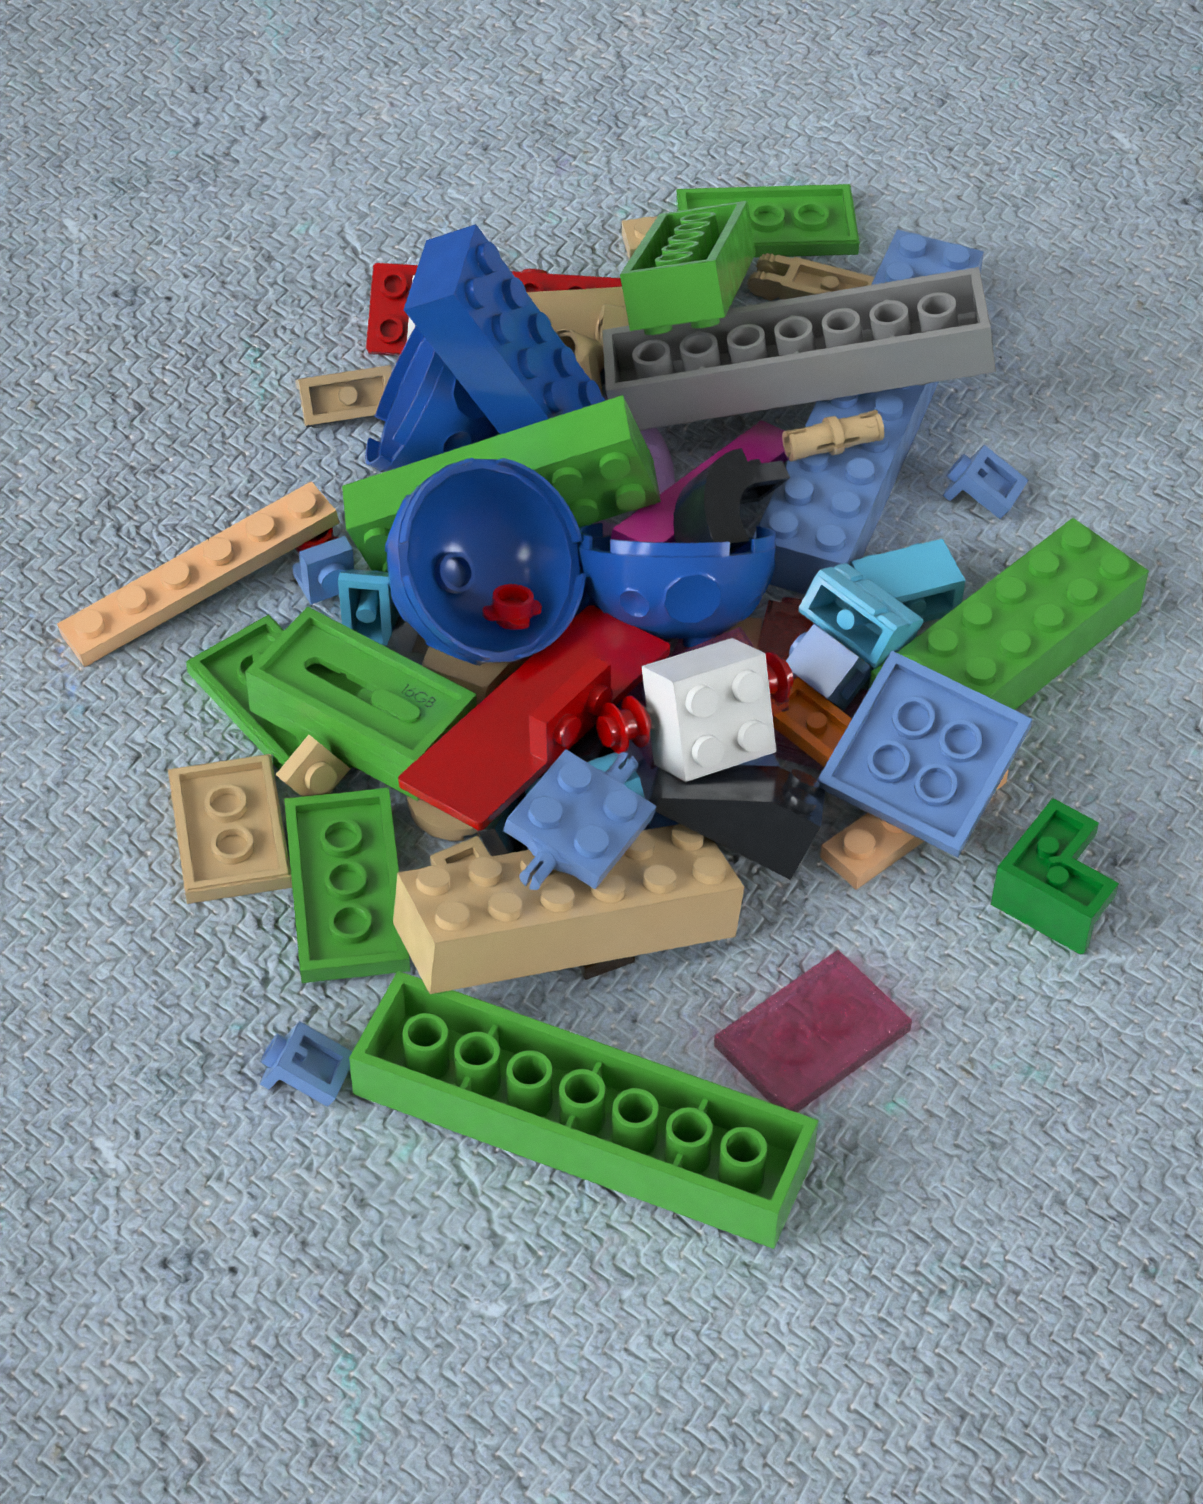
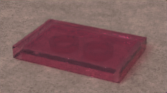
M836 950L714 1036V1047L770 1103L799 1112L911 1031L912 1019L839 950Z

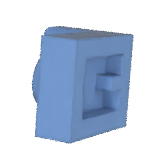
M983 445L971 458L963 454L953 464L946 474L951 483L942 496L951 501L964 490L996 517L1001 519L1010 511L1027 484L1028 479L986 445Z
M299 1021L285 1037L277 1033L267 1046L260 1063L267 1066V1069L259 1085L270 1090L280 1079L328 1107L336 1099L350 1070L349 1057L352 1051Z

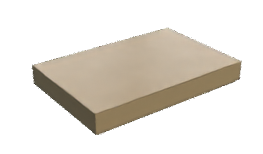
M271 754L168 769L187 904L292 888L291 870Z

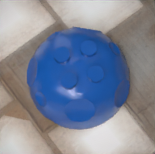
M415 326L394 366L374 416L385 421L380 442L370 437L367 440L365 462L382 473L500 435Z
M468 458L446 465L419 484L410 495H406L396 514L385 545L392 600L402 619L408 622L425 640V644L445 654L478 666L485 663L514 662L531 656L558 639L567 629L579 608L586 579V573L580 574L577 543L583 541L581 532L573 513L559 492L544 477L521 463L506 458L499 460ZM505 584H518L527 587L533 592L534 600L541 603L542 612L539 615H533L530 619V626L525 629H505L499 626L496 621L486 620L482 616V609L484 606L492 604L493 591L497 587Z
M603 523L579 527L583 541L577 543L580 574L586 573L584 589L603 613H607L662 640L663 638L683 639V646L702 648L711 645L716 636L724 634L740 621L749 617L759 605L762 596L766 592L775 568L776 532L762 526H756V538H749L750 541L732 554H729L730 542L668 543L611 539V535L603 536Z

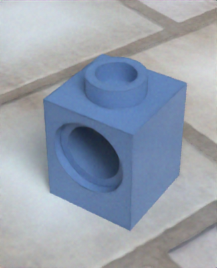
M815 624L812 625L808 632L802 633L795 639L790 647L789 657L786 660L793 673L843 710L851 703L874 670V668Z

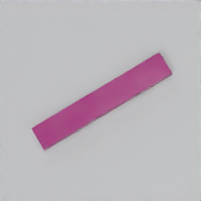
M763 420L759 421L660 494L661 502L640 508L612 529L611 539L676 543L673 527L674 510L678 496L687 483L725 453L742 448L748 461L760 459L761 463L783 461L785 463L789 460V457L787 458L782 442L784 430Z

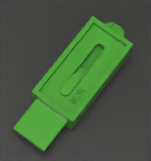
M308 606L282 633L269 634L267 639L257 645L255 650H253V664L245 671L251 712L303 740L308 735L312 736L338 759L416 801H419L420 798L399 787L398 776L477 706L476 693Z

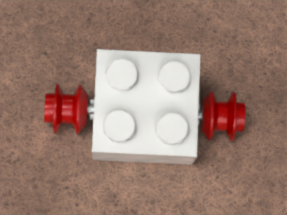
M731 638L641 666L647 707H644L635 697L627 696L622 701L621 710L613 703L603 704L600 716L596 721V728L601 742L606 747H611L617 754L626 753L629 747V740L637 747L642 748L647 746L651 737L654 765L687 782L776 752L770 696L776 702H785L789 698L790 689L793 686V673L789 664L784 659H780L774 652L764 653Z

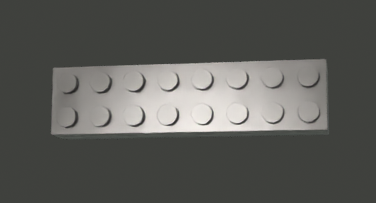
M979 267L730 308L725 318H719V324L707 328H692L690 322L672 325L673 329L671 331L658 335H645L644 329L630 331L629 326L602 330L607 398L609 400L623 395L640 431L996 372L991 325Z

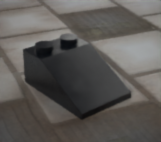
M736 765L687 782L658 767L648 801L657 806L656 812L791 880L821 827L825 790L819 787V782L811 775L797 769L789 772L779 766Z

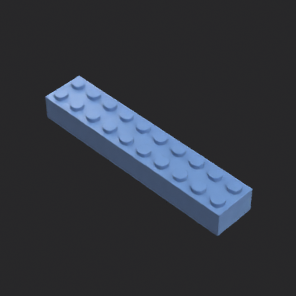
M897 230L871 285L979 267L981 275L984 251L921 236L916 233ZM939 381L926 385H913L883 390L877 393L840 397L828 401H816L805 427L822 423L823 418L836 416L840 419L877 410L883 421L884 438L881 441L845 448L842 454L831 455L828 452L792 462L788 461L786 469L790 478L775 489L758 525L770 528L776 532L775 568L769 585L806 594L820 569L834 568L836 565L844 563L851 565V561L863 558Z

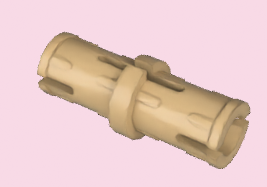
M877 410L840 419L836 416L823 418L822 423L813 426L784 431L782 442L787 458L789 457L790 462L828 452L831 455L842 454L845 448L883 440L884 425L881 415L878 414Z

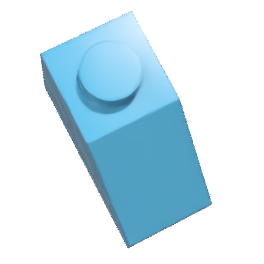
M355 569L340 572L338 588L342 624L381 645L387 646L399 617V612L390 594L391 588L388 572Z

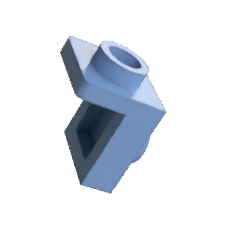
M342 536L300 551V562L292 566L295 579L310 605L339 595V573L354 569L353 548L347 538Z

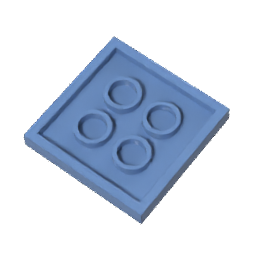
M891 650L817 781L820 784L819 787L826 792L959 858L1032 726V718Z

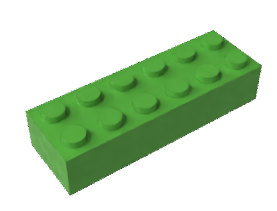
M747 201L658 215L620 273L630 331L644 329L645 335H658L671 331L673 329L672 325L691 322L692 328H707L719 324V318H725L756 254Z
M623 395L342 486L346 530L371 571L388 572L385 545L403 499L406 495H410L419 484L446 465L464 459L499 460L506 458L529 467L544 477L559 492L573 513L578 527L591 525L598 521L661 502L653 457Z
M1072 518L897 653L1016 710L1140 611L1149 570L1075 518ZM885 662L871 672L870 687Z

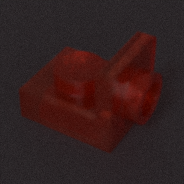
M783 597L781 602L768 601L757 650L764 653L774 652L780 659L787 660L790 647L795 639L802 633L808 632L814 624L798 612V607L802 602L801 599Z

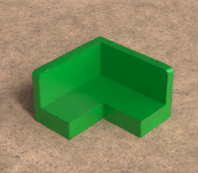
M1052 798L997 867L990 905L1072 951L1083 955L1089 947L1094 924L1115 898L1119 885L1113 879L1077 860L1096 836L1099 822Z

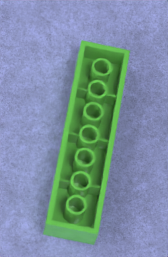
M397 971L349 1057L353 1095L772 1249L775 1248L814 1158L819 1121L817 1119L454 990L429 994L422 979Z

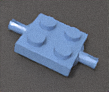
M565 749L507 817L503 831L526 845L535 857L525 870L519 874V878L525 886L531 881L529 889L538 890L552 870L573 875L593 889L599 886L653 819L657 807L624 785L626 780L638 768V762L633 756L627 762L629 754L625 752L620 753L609 769L604 772Z

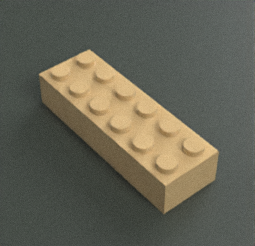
M681 824L643 830L596 889H593L573 875L552 870L538 890L529 889L531 881L525 886L519 878V874L535 858L529 849L397 872L393 924L429 994L736 937L744 893V885L716 843Z

